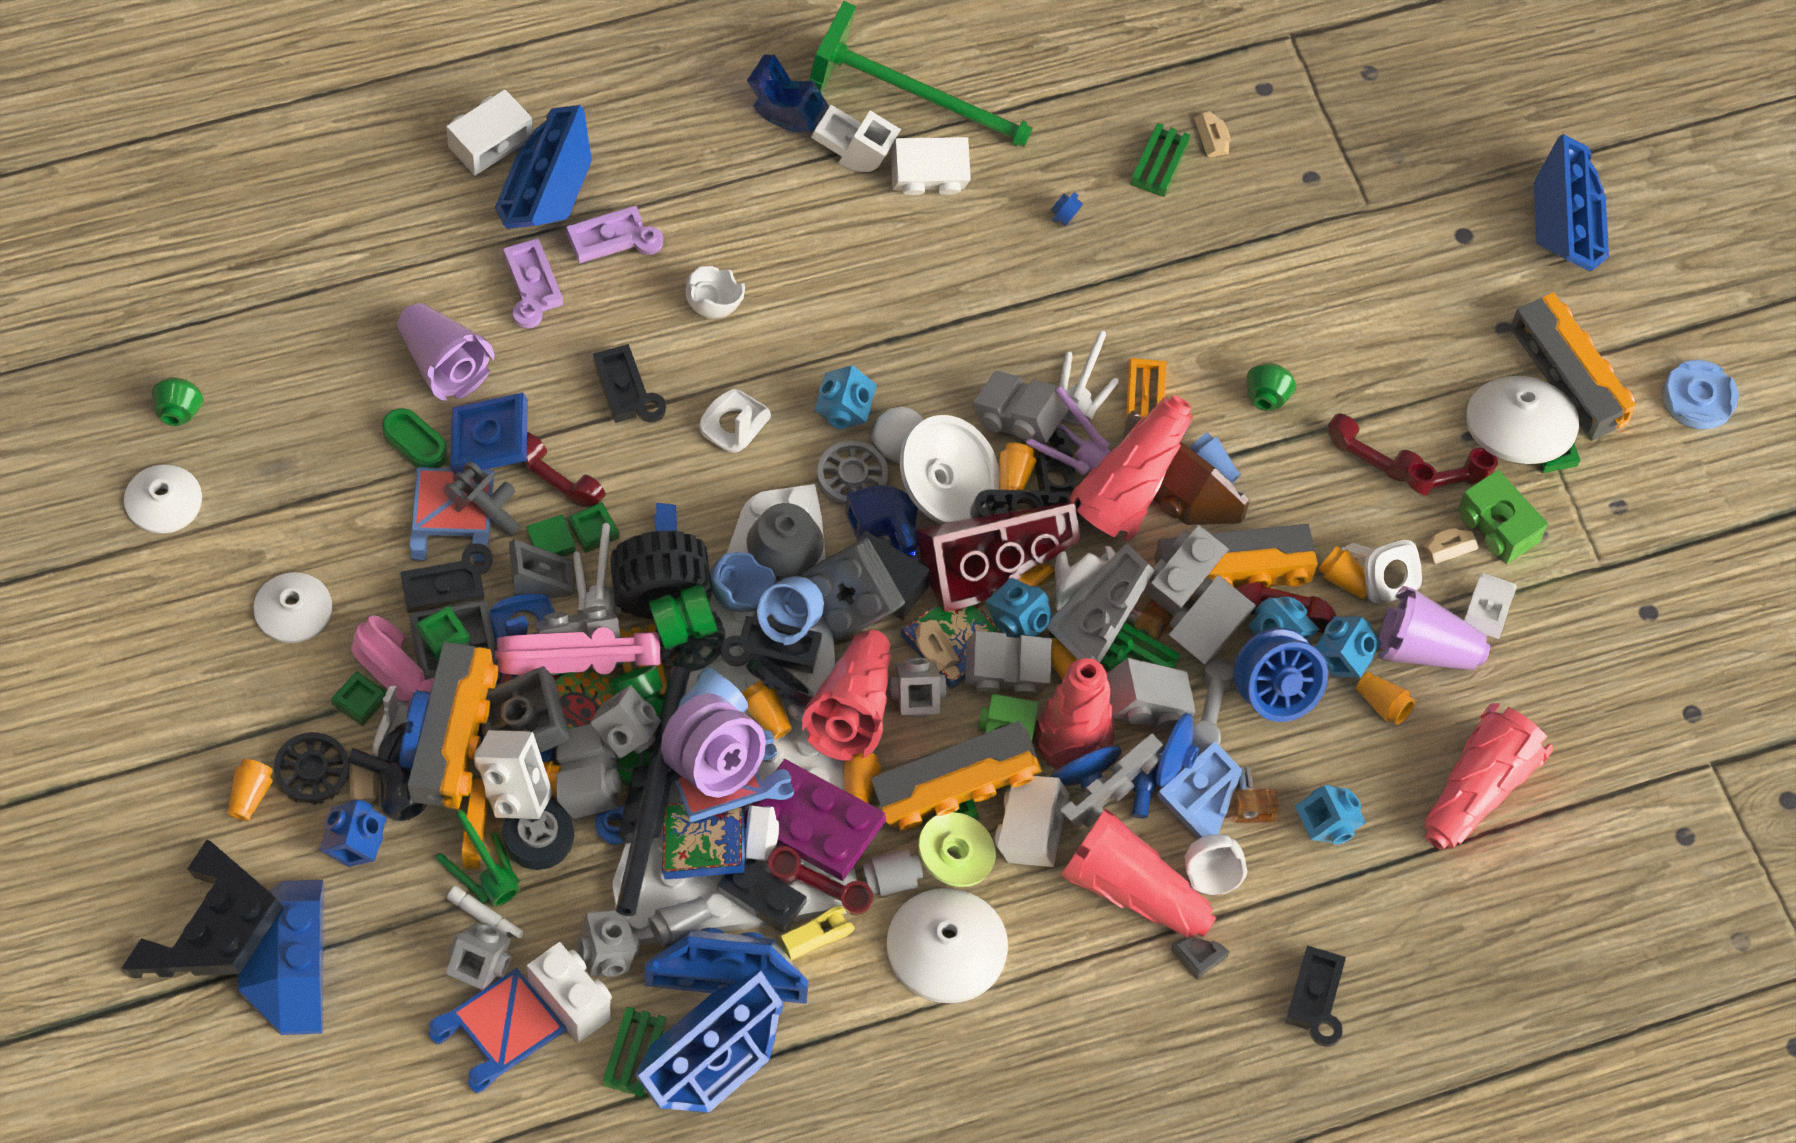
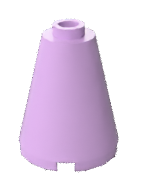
M423 303L410 305L401 312L397 328L426 385L436 397L448 401L446 397L455 395L460 399L466 397L483 383L490 372L487 368L489 359L491 358L494 361V351L491 344L485 338Z
M1402 586L1397 591L1394 597L1401 600L1396 609L1388 608L1381 626L1379 639L1382 644L1379 648L1384 651L1378 654L1379 658L1392 662L1474 670L1477 665L1482 666L1486 662L1490 651V644L1486 643V635L1414 588Z

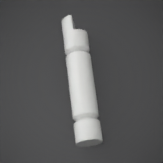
M457 886L450 890L447 900L456 906H460L462 910L478 921L494 926L500 931V934L506 937L512 934L517 938H522L523 930L508 920L502 919V916L471 895H467L465 891Z

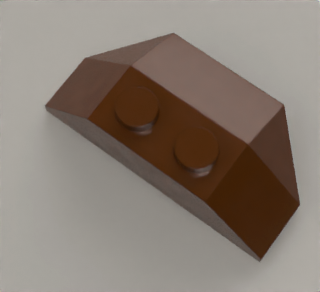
M1131 411L1127 416L1124 438L1142 418V416L1134 411ZM1180 441L1179 444L1181 446L1167 468L1161 487L1153 499L1162 506L1169 516L1180 519L1186 525L1241 523L1245 519L1250 500L1243 493L1237 492L1234 485L1215 467Z

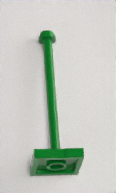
M846 1L842 2L815 55L805 94L819 99L835 66H841L844 63L1013 138L1012 145L1015 147L1018 145L1025 147L1033 127L1027 125L1026 121L1022 120L1020 125H1017L850 51L849 46L846 44L857 6Z

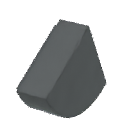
M1192 938L1177 941L1172 945L1171 949L1196 979H1199L1226 959L1229 951L1216 941L1209 942Z

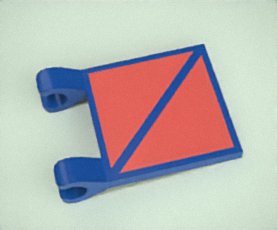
M516 968L451 1012L434 1018L429 1024L430 1031L428 1034L434 1043L441 1044L459 1028L464 1031L487 1060V1062L472 1068L468 1073V1085L475 1093H480L500 1075L564 1033L566 1027Z

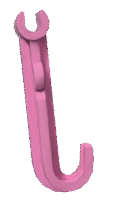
M371 615L365 623L357 626L351 645L353 655L387 689L390 686H396L397 699L399 701H409L407 709H409L412 695L416 690L431 692L434 678L425 680L424 671L401 650L407 637L397 627L384 618Z
M599 627L592 632L591 638L584 632L505 636L497 638L495 659H498V671L505 674L522 675L541 666H545L549 673L585 672L592 664V668L597 673L605 675L614 670L616 662L634 661L635 665L661 664L660 634L657 632L633 633L634 637L615 638L614 633L610 629Z

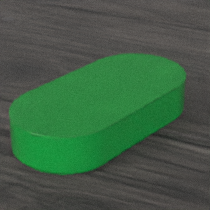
M398 408L390 411L384 417L382 429L385 440L416 468H440L447 459L445 440L415 412L405 408Z

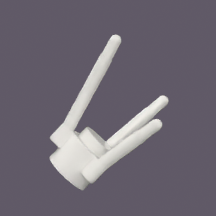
M1103 330L1098 333L1077 385H1072L1068 390L1072 353L1066 352L1059 387L1065 390L1089 421H1092L1096 410L1119 383L1118 378H1113L1093 402L1090 399L1091 393L1085 388L1106 336V332ZM1067 407L1068 411L1062 420L1070 424L1080 425V422Z
M604 523L602 526L597 583L590 587L589 592L586 591L581 555L577 551L573 553L579 597L578 612L582 614L585 608L605 606L606 610L612 609L616 616H621V608L615 604L612 588L605 586L610 525L608 523Z

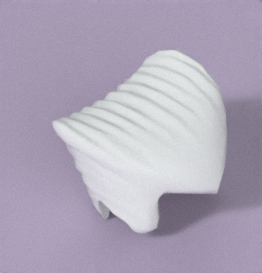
M1105 546L1106 553L1100 558L1088 553L1073 566L1068 564L1065 551L1058 554L1055 563V608L1057 611L1116 555L1112 547Z

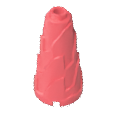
M1173 395L1170 399L1163 397L1146 417L1143 416L1119 446L1110 451L1096 468L1094 467L1079 485L1075 486L1069 496V500L1076 503L1079 499L1082 502L1076 511L1108 535L1116 538L1120 530L1126 532L1123 536V541L1132 540L1138 533L1141 522L1147 513V508L1161 487L1166 470L1181 446L1179 443L1193 419L1190 413L1191 405L1177 395Z
M870 629L860 634H855L844 655L821 684L815 697L806 706L802 718V729L804 731L806 727L809 732L807 741L817 751L828 757L851 761L854 754L863 753L862 759L873 752L883 732L882 720L887 701L885 694L889 680L888 669L892 654L889 653L891 644L888 638L880 631Z
M1083 658L1074 661L1068 666L1062 684L1057 686L1054 696L1048 699L1044 711L1037 720L1034 736L1037 750L1041 757L1057 770L1086 754L1113 746L1114 719L1112 718V705L1110 704V685L1103 665L1095 659Z
M1491 703L1481 714V720L1468 739L1459 761L1449 775L1445 789L1425 819L1426 824L1424 827L1427 831L1425 839L1435 848L1445 850L1446 847L1450 849L1455 848L1458 842L1461 844L1490 811L1497 808L1511 791L1523 783L1539 765L1542 767L1553 751L1552 743L1547 744L1545 748L1542 746L1547 735L1530 719L1516 710L1507 707L1505 712L1500 714L1497 713L1500 704Z
M1104 809L1060 875L1069 882L1094 892L1120 908L1127 907L1159 925L1164 924L1185 937L1189 935L1194 938L1196 934L1204 937L1216 920V917L1211 914L1213 908L1209 905L1210 902L1190 887L1189 882L1161 860L1157 851L1135 835L1116 815L1107 809Z

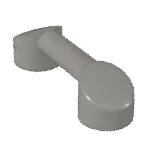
M1211 660L1204 668L1202 680L1208 691L1201 722L1194 726L1192 743L1199 747L1198 756L1215 741L1220 745L1221 733L1216 725L1223 692L1232 686L1234 680V667L1223 660Z

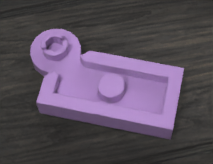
M636 206L566 226L567 237L579 264L633 247L646 255L655 254L663 247V234L655 227H643L642 218Z
M539 238L503 248L504 259L521 298V301L513 308V320L518 326L526 329L533 328L541 322L543 317L542 311L563 306L562 294Z

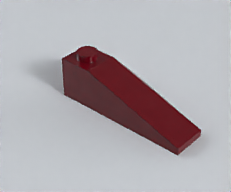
M1073 502L953 521L916 530L921 560L930 569L929 583L944 612L982 603L990 598L991 593L1001 588L1011 577L1016 580L1020 579V575L1039 563L1044 564L1080 541L1076 507Z

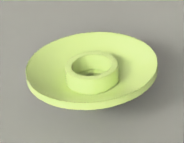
M953 812L943 816H935L926 823L919 836L918 851L922 863L935 878L943 883L957 887L972 886L985 879L994 866L996 849L990 833L979 821L968 815ZM948 851L954 852L958 859L951 857Z

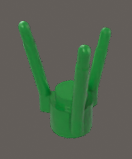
M462 810L457 811L458 819L487 867L479 876L481 880L480 886L443 854L438 853L436 855L437 861L474 892L482 904L490 901L493 907H498L507 903L519 893L520 888L518 884L520 881L512 870L498 833L492 832L490 836L501 866L494 863Z

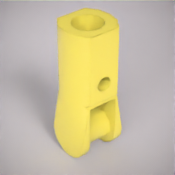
M839 905L784 934H780L778 941L783 952L790 960H794L823 945L848 936L855 928L852 923L846 922L843 916L845 910ZM829 923L832 930L824 933L821 927Z

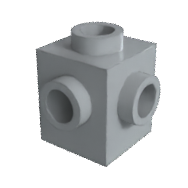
M910 658L906 660V663H896V676L889 679L890 699L897 700L901 716L924 717L929 714H940V698H946L945 674L939 675L936 663L929 662L926 658Z
M632 685L603 702L590 723L598 731L603 742L622 758L633 750L638 754L648 748L655 740L653 733L661 720L656 715L652 705L644 701Z
M616 910L586 913L577 943L578 954L583 961H586L589 976L604 975L606 977H616L623 973H629L634 956L639 954L638 935L636 932H631L628 917L620 915Z
M474 923L463 934L459 932L455 936L449 950V955L452 957L446 974L483 990L497 976L503 977L511 961V955L507 953L511 938L500 934V931L494 926Z

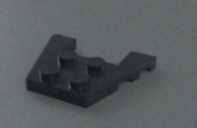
M206 840L187 870L194 878L213 883L214 885L206 894L204 901L190 922L185 926L183 933L172 948L141 938L121 969L130 978H142L143 973H156L159 977H173L175 972L191 971L194 976L240 974L282 910L283 905L213 842Z

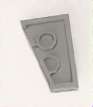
M1127 543L1050 619L1047 629L1078 660L1089 658L1095 659L1100 663L1155 570Z
M1151 733L1112 767L1113 775L1109 779L1103 776L1091 783L1082 795L1083 801L1079 805L1075 806L1070 801L1060 810L1077 829L1083 824L1087 828L1091 827L1104 811L1102 807L1112 798L1119 801L1134 787L1131 780L1142 770L1145 774H1148L1159 765L1160 754L1164 750L1163 744Z

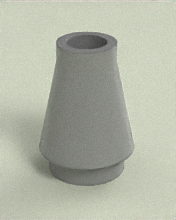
M700 896L694 900L656 909L655 915L648 918V923L655 939L661 947L676 942L689 931L696 929L704 921L712 918L706 901Z

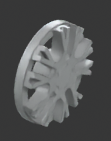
M854 440L842 441L832 445L822 454L817 467L818 485L821 487V491L828 495L827 498L833 500L835 504L837 502L850 505V508H854V506L858 508L861 507V504L865 503L869 505L872 501L875 502L877 500V497L886 487L888 465L884 456L870 444ZM848 449L849 457L842 460L837 452ZM857 449L863 451L861 459L855 457ZM872 456L879 463L872 467H867L866 464ZM827 460H830L831 462H833L834 464H836L838 467H836V466H834V465H832V464H830V463H828V462H826V461H827ZM823 472L833 473L836 476L825 480ZM878 474H882V477H880V476H868V475H878ZM840 483L836 489H832L833 486ZM873 484L877 487L871 492L865 485ZM860 488L863 496H858L856 489ZM845 490H849L852 494V497L842 495L841 493Z

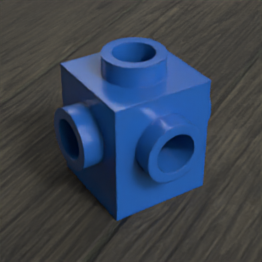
M350 800L348 803L333 806L325 819V831L319 850L348 867L375 861L378 848L383 841L382 833L387 817L373 810L371 804L362 800Z

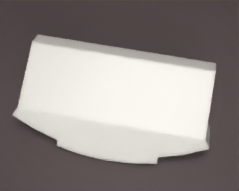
M749 805L745 834V858L767 862L772 850L775 849L779 827L772 806L759 807Z

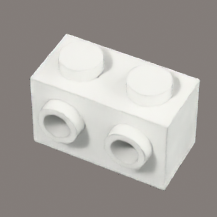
M505 89L495 96L487 97L478 107L467 114H461L452 120L447 126L448 148L475 176L525 143L533 132L532 117Z
M968 137L896 138L890 147L892 189L903 190L905 195H920L925 193V190L939 189L940 194H957L971 180Z
M488 730L483 742L475 751L474 764L482 777L485 786V796L491 803L495 817L540 819L553 791L533 732Z
M1033 776L1034 780L1026 785L1006 789L1004 795L1003 824H999L997 827L995 842L1008 863L1054 867L1065 817L1060 809L1068 803L1069 793L1059 778Z
M558 942L527 965L528 982L566 1027V1030L575 1041L580 1043L611 1020L610 1000L612 997L606 986L599 979L593 981L585 972L587 969L580 955L573 949L568 952L561 942Z

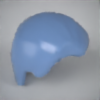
M745 552L724 554L715 562L710 573L711 590L716 600L726 609L736 612L757 611L759 600L763 593L776 584L773 570L760 565L752 554Z

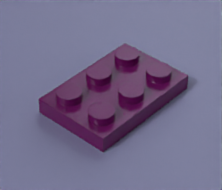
M784 758L775 771L785 769L789 772L791 776V782L789 783L792 784L794 795L785 800L766 798L751 803L750 806H772L774 808L779 827L777 846L793 848L802 860L844 881L886 821L885 812ZM748 809L745 812V828L747 825Z

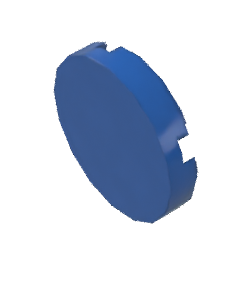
M416 690L410 701L406 717L408 721L405 735L402 736L399 755L400 766L408 770H412L431 694L428 691Z

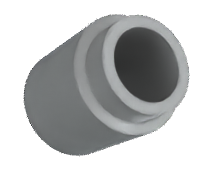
M908 849L870 858L871 862L862 864L865 883L869 885L873 895L879 893L880 897L917 888V879L923 878L918 855L910 856Z

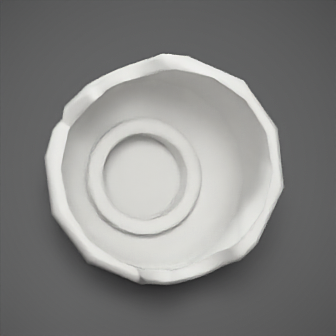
M700 266L687 278L685 294L689 305L698 314L707 319L725 318L740 305L744 297L745 285L744 283H736L732 270H719L713 266Z
M901 406L888 409L877 418L870 439L884 458L900 464V452L905 437L915 425L925 419L911 408Z
M1205 835L1191 843L1184 857L1185 869L1191 886L1196 891L1208 895L1226 894L1238 888L1247 875L1244 853L1237 841L1231 839L1228 835Z

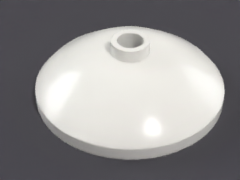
M1509 376L1492 380L1481 386L1472 395L1467 407V427L1474 440L1492 455L1515 463H1543L1563 455L1574 444L1579 430L1578 412L1569 397L1550 383L1533 377Z
M949 415L932 416L915 425L905 437L900 452V472L904 487L918 509L937 523L944 524L971 519L970 507L978 493L988 489L1000 490L999 465L992 447L979 430L963 419ZM988 504L983 505V507L988 508L989 512L991 511Z
M938 888L922 892L902 905L891 921L886 947L888 960L894 974L911 992L934 1002L957 1003L979 996L996 982L1005 965L1008 942L1000 917L984 900L963 890ZM951 930L956 936L954 938H946L942 935V932Z

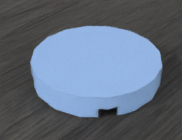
M1704 360L1686 361L1681 363L1678 368L1672 370L1667 376L1662 393L1664 404L1672 417L1685 426L1696 429H1713L1724 424L1736 408L1739 396L1736 382L1731 376L1728 378L1722 372L1723 368L1715 363Z

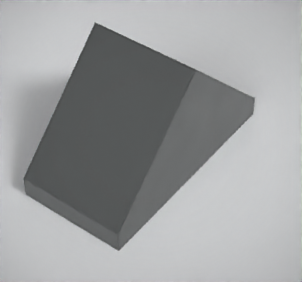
M516 539L509 542L514 596L543 594L548 596V598L571 596L575 593L570 559Z

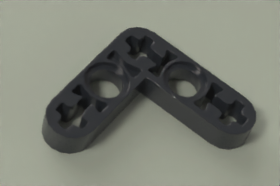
M1057 427L1048 441H1051L1053 447H1058L1057 451L1073 458L1068 435ZM1033 448L1035 451L1034 457L1037 460L1035 469L1039 491L983 490L978 493L970 507L971 518L1017 511L1016 505L1019 503L1028 504L1032 508L1069 503V496L1075 486H1077L1075 469L1056 459L1050 460V456ZM1055 471L1062 474L1066 483L1063 485L1054 484L1049 480L1047 473ZM1079 499L1075 503L1076 510L1080 506ZM988 504L990 510L995 511V513L989 514L988 508L983 507V505Z

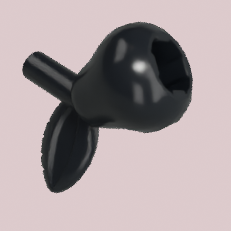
M406 727L392 731L383 739L378 749V757L353 748L347 763L378 774L379 806L382 813L393 821L410 820L421 814L427 807V804L411 802L408 788L411 770L403 768L399 764L402 736L405 735Z

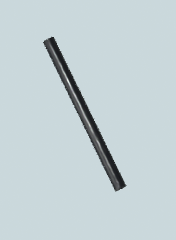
M680 666L672 667L670 670L659 718L661 722L657 727L620 888L616 911L623 916H634L637 911L669 765L665 763L661 752L662 734L669 719L677 711L680 700L685 696L690 675L688 669Z

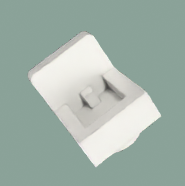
M1481 573L1464 621L1486 636L1499 639L1517 588L1516 584Z

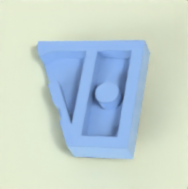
M1215 741L1196 758L1191 769L1184 768L1158 792L1157 796L1197 839L1205 835L1218 834L1242 769Z

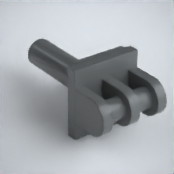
M468 461L463 466L464 472H458L453 477V484L447 483L444 486V493L457 505L455 510L458 513L473 501L507 535L513 536L521 526L501 507L515 493V488L510 483L503 482L490 497L482 489L494 478V475L491 472L487 475L475 463Z

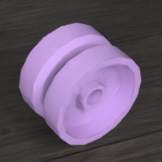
M707 693L691 698L682 704L672 715L662 734L661 752L665 763L680 776L687 779L706 796L719 798L735 793L755 775L764 757L766 740L763 729L753 719L739 711L722 696Z

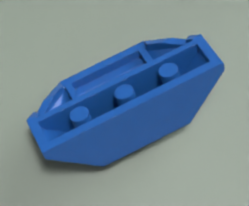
M581 105L551 108L545 116L547 120L532 132L519 149L495 205L501 222L507 229L537 226L569 218L592 162L585 112Z
M1562 134L1557 138L1534 181L1536 243L1588 271H1592L1609 258L1606 196L1598 172L1590 161L1592 158L1590 148Z
M282 881L269 892L279 900L283 908L242 972L238 974V991L272 1024L280 1035L323 1034L324 881Z
M703 928L700 931L691 930L645 964V986L711 994L759 970L783 1002L801 1004L807 1003L809 981L773 939L765 938L763 935L755 932H745L741 935L725 934L717 928Z
M757 970L710 994L651 1044L635 1076L658 1108L710 1112L770 1060L777 1032L779 1014L781 1015L784 1003L763 973Z

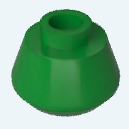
M1274 363L1258 364L1248 371L1246 377L1249 399L1258 409L1263 411L1281 408L1295 393L1297 387L1292 374L1286 368Z
M165 378L156 383L152 388L154 411L160 420L169 426H180L188 423L204 402L199 388L192 382L182 378Z

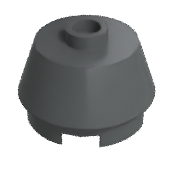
M791 503L776 504L764 511L750 527L746 541L748 553L752 554L760 565L771 568L777 580H779V576H800L801 573L818 562L824 548L823 535L817 523L805 509Z

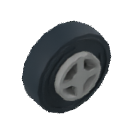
M552 800L548 801L540 819L505 818L502 828L504 849L514 862L524 868L533 870L552 868L562 862L572 849L574 840L572 819L562 806ZM543 835L546 837V838H542V839L537 840L538 837H541V836H543Z

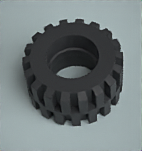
M667 530L642 533L621 542L616 546L617 549L611 552L610 564L614 600L616 606L625 613L636 617L654 618L649 601L669 594L675 599L679 598L681 590L700 583L704 588L707 599L711 596L707 547L701 539H696V536L692 534Z

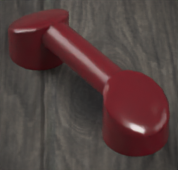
M1337 413L1328 423L1330 438L1339 450L1350 452L1384 471L1393 480L1406 481L1404 475L1409 464L1414 461H1423L1419 455L1410 450L1399 451L1393 460L1355 439L1360 428L1356 421L1348 415Z
M527 432V461L522 463L529 472H533L566 496L570 502L579 506H594L606 496L602 485L593 477L585 474L574 484L541 459L547 454L545 445L535 435Z
M1474 448L1470 451L1463 467L1437 473L1430 464L1423 461H1414L1409 464L1404 478L1414 491L1428 496L1431 489L1461 482L1479 483L1494 473L1498 465V459L1484 448Z
M1257 582L1247 583L1235 588L1256 605L1250 615L1255 614V610L1261 604V601L1263 602L1270 597H1292L1305 606L1307 609L1306 615L1319 628L1318 632L1324 633L1328 623L1336 616L1333 608L1326 601L1316 596L1306 597L1265 587L1262 583Z
M778 847L769 856L768 866L773 876L783 882L797 880L841 901L843 908L850 915H863L873 905L874 896L869 885L862 881H852L847 885H843L801 864L798 853L791 847Z

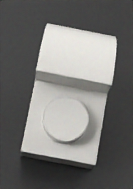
M830 105L811 138L842 156L838 162L840 165L855 171L870 172L879 167L901 129L872 111H869L864 121L860 123L838 108Z

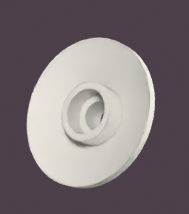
M156 465L142 470L132 478L124 494V506L130 520L142 530L157 534L171 533L186 527L197 516L202 504L201 488L196 478L187 470L174 465ZM161 490H167V491H168V492H167L166 494H164V495H156V494H155L156 492L161 491Z
M284 573L270 579L258 591L254 601V616L259 628L268 637L283 643H300L314 638L324 630L332 615V600L328 589L321 581L304 573ZM289 599H299L293 605L285 603Z

